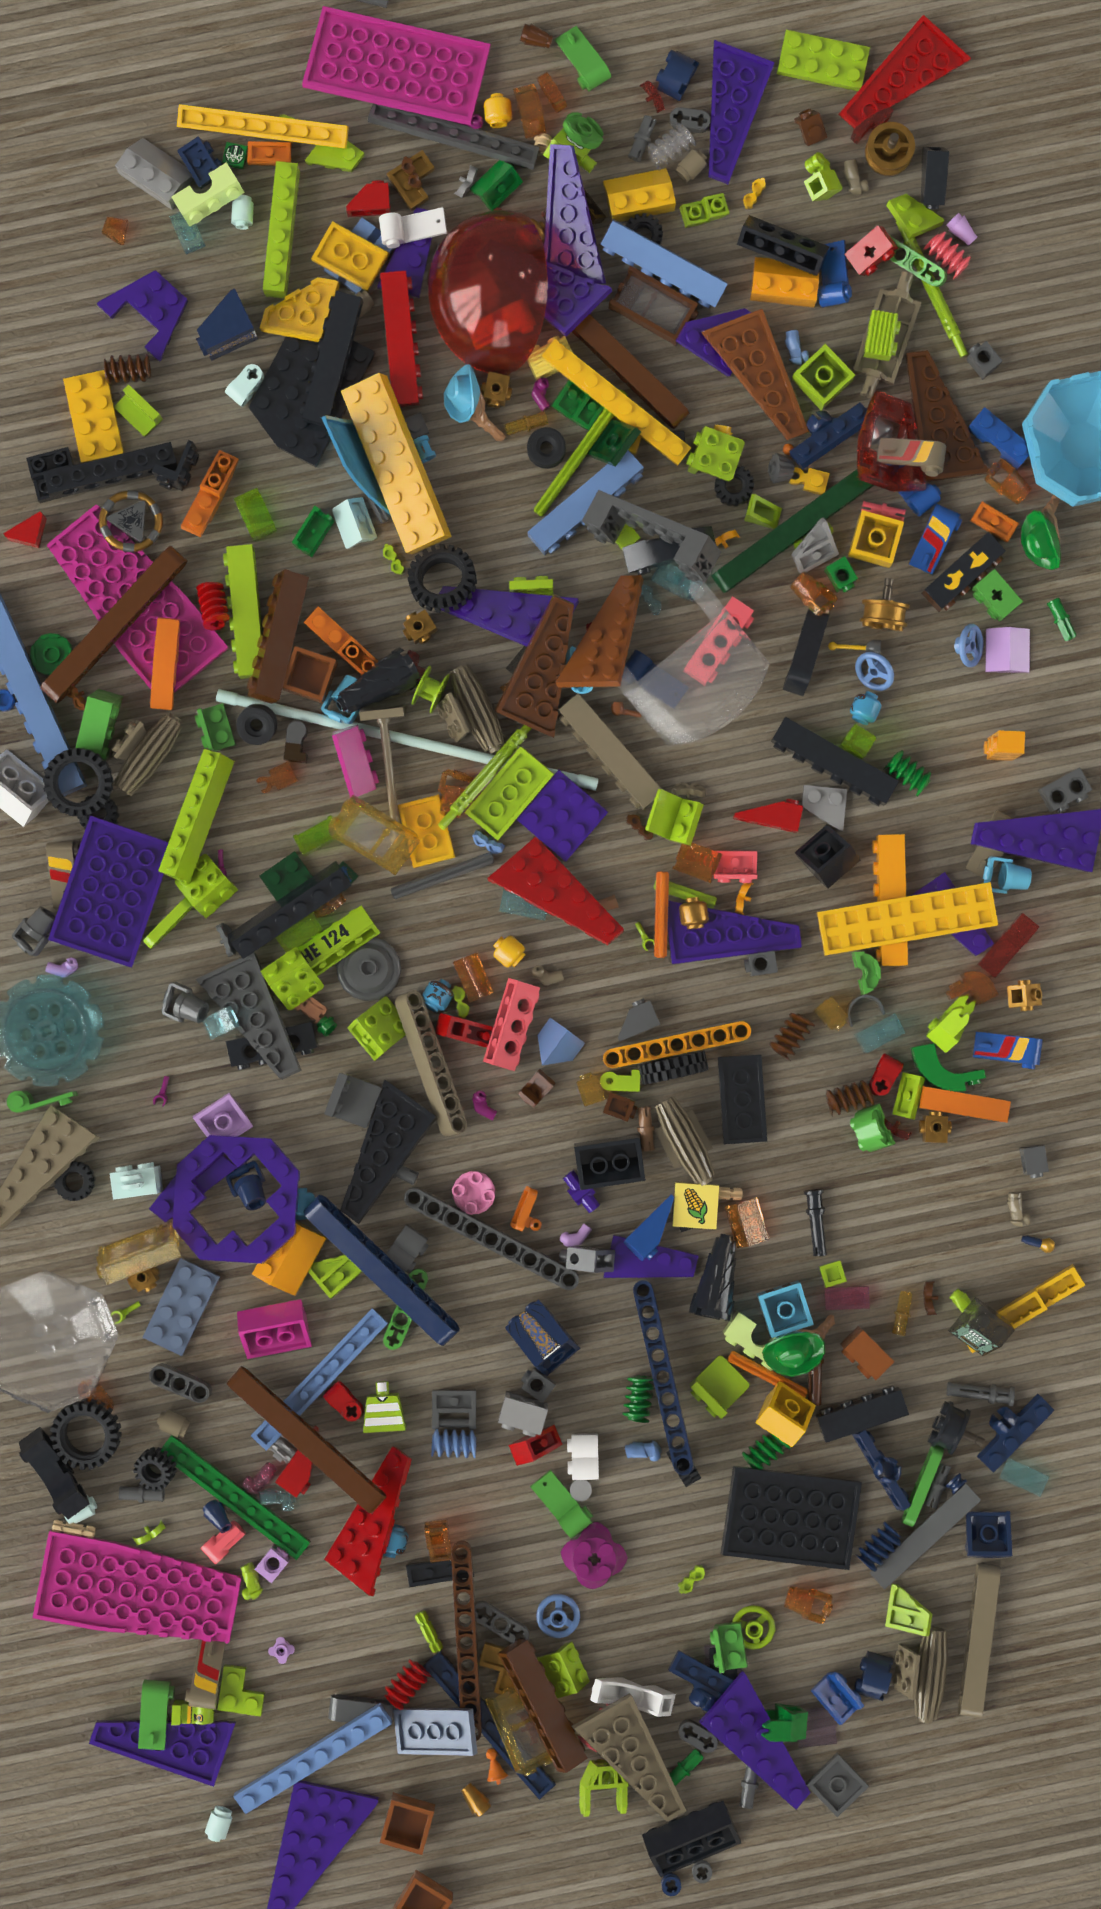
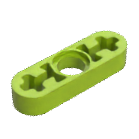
M186 897L143 940L150 949L158 945L191 911L193 906Z

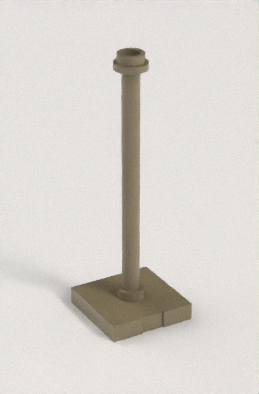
M405 708L359 712L360 721L377 720V724H380L392 837L389 838V841H391V845L404 844L405 836H401L388 723H390V718L406 717Z

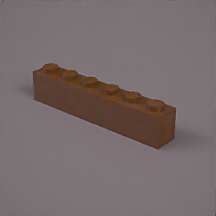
M287 569L274 576L272 586H274L273 594L270 595L267 602L269 607L268 614L265 615L262 622V627H264L263 635L259 637L257 643L259 648L258 655L255 656L252 663V668H254L253 676L249 678L247 684L249 697L270 704L280 700L309 577Z
M518 1639L498 1652V1655L557 1772L568 1773L588 1759L585 1754V1747L577 1739L574 1733L576 1730L572 1727L573 1723L567 1719L564 1713L566 1711L565 1707L557 1699L555 1687L548 1681L543 1664L537 1660L533 1644L528 1640Z

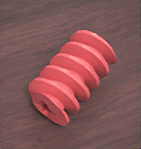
M944 231L934 236L923 250L931 248L928 255L933 256L937 254L934 261L939 262L943 260L941 268L949 266L947 274L955 272L954 280L969 265L971 257L968 256L963 259L962 256L965 251L956 252L958 244L950 246L952 238L944 240L946 235Z

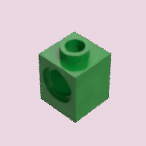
M845 556L828 565L824 570L837 593L841 590L844 593L855 587L854 583L858 580ZM837 573H846L848 579L846 581L838 580Z

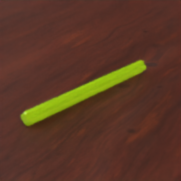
M607 409L602 411L534 507V512L537 515L544 516L586 457L588 451L613 419L614 415Z

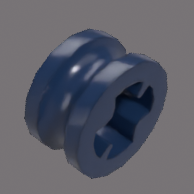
M959 1473L946 1487L951 1488L954 1495L967 1483V1480L962 1479Z
M670 1873L662 1878L661 1886L663 1892L667 1896H675L680 1892L681 1881L676 1874ZM674 1880L676 1888L668 1889L666 1882Z

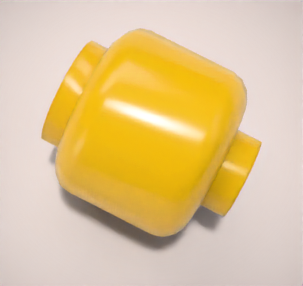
M494 93L485 100L483 107L486 123L490 124L492 128L506 127L507 123L512 119L510 99L503 97L501 93Z
M512 935L507 936L505 939L501 936L493 945L496 948L493 956L506 968L511 966L515 968L526 955L524 953V945Z

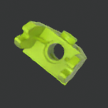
M969 994L959 996L939 1019L935 1017L927 1026L929 1031L926 1036L945 1053L959 1042L965 1029L964 1027L969 1022L970 1014L975 1009V1000L970 1003L966 1002Z
M605 1759L590 1760L579 1783V1806L583 1817H589L591 1790L616 1788L617 1810L620 1811V1814H626L628 1783Z

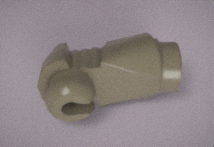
M857 160L845 161L843 173L849 184L850 189L848 191L855 195H862V192L869 190L867 180L860 181Z
M1009 1192L1006 1202L1012 1220L1010 1222L1017 1227L1030 1225V1214H1023L1022 1193Z

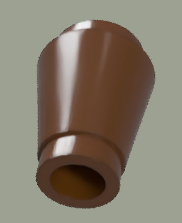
M525 24L520 41L524 42V45L546 47L549 49L553 36L533 24Z

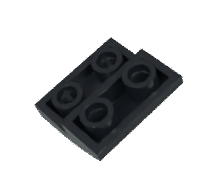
M69 447L26 458L39 503L51 501L43 473L74 465Z

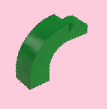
M935 1043L910 1047L916 1069L922 1077H925L927 1082L937 1088L948 1091H966L965 1082L968 1085L981 1083L980 1079L986 1078L984 1069L958 1074L944 1069L938 1060Z

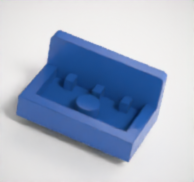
M828 1672L810 1691L839 1725H842L857 1709H862L864 1704L860 1701V1695L855 1690H851L846 1684L847 1680L842 1674Z

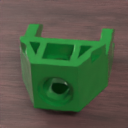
M775 1703V1709H765L770 1720L763 1723L762 1727L769 1729V1731L761 1733V1735L768 1741L796 1742L797 1740L806 1739L808 1712L800 1706Z

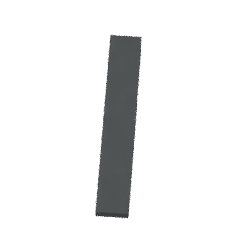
M965 1483L910 1534L900 1546L896 1547L895 1552H891L889 1558L883 1560L882 1566L878 1564L876 1572L871 1571L870 1574L885 1590L974 1508L981 1499Z

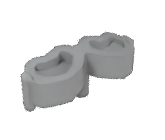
M472 165L469 166L467 179L462 176L459 178L464 183L454 194L461 198L466 196L475 182L478 169Z

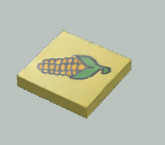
M675 1182L672 1226L716 1229L719 1185L706 1184L701 1186L699 1183Z

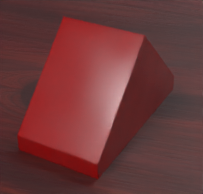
M39 511L3 534L11 542L40 548L47 518Z

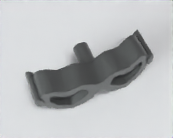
M221 923L216 926V930L222 938L220 943L224 944L226 954L230 957L236 953V949L231 944L228 935L232 932V929L228 925Z

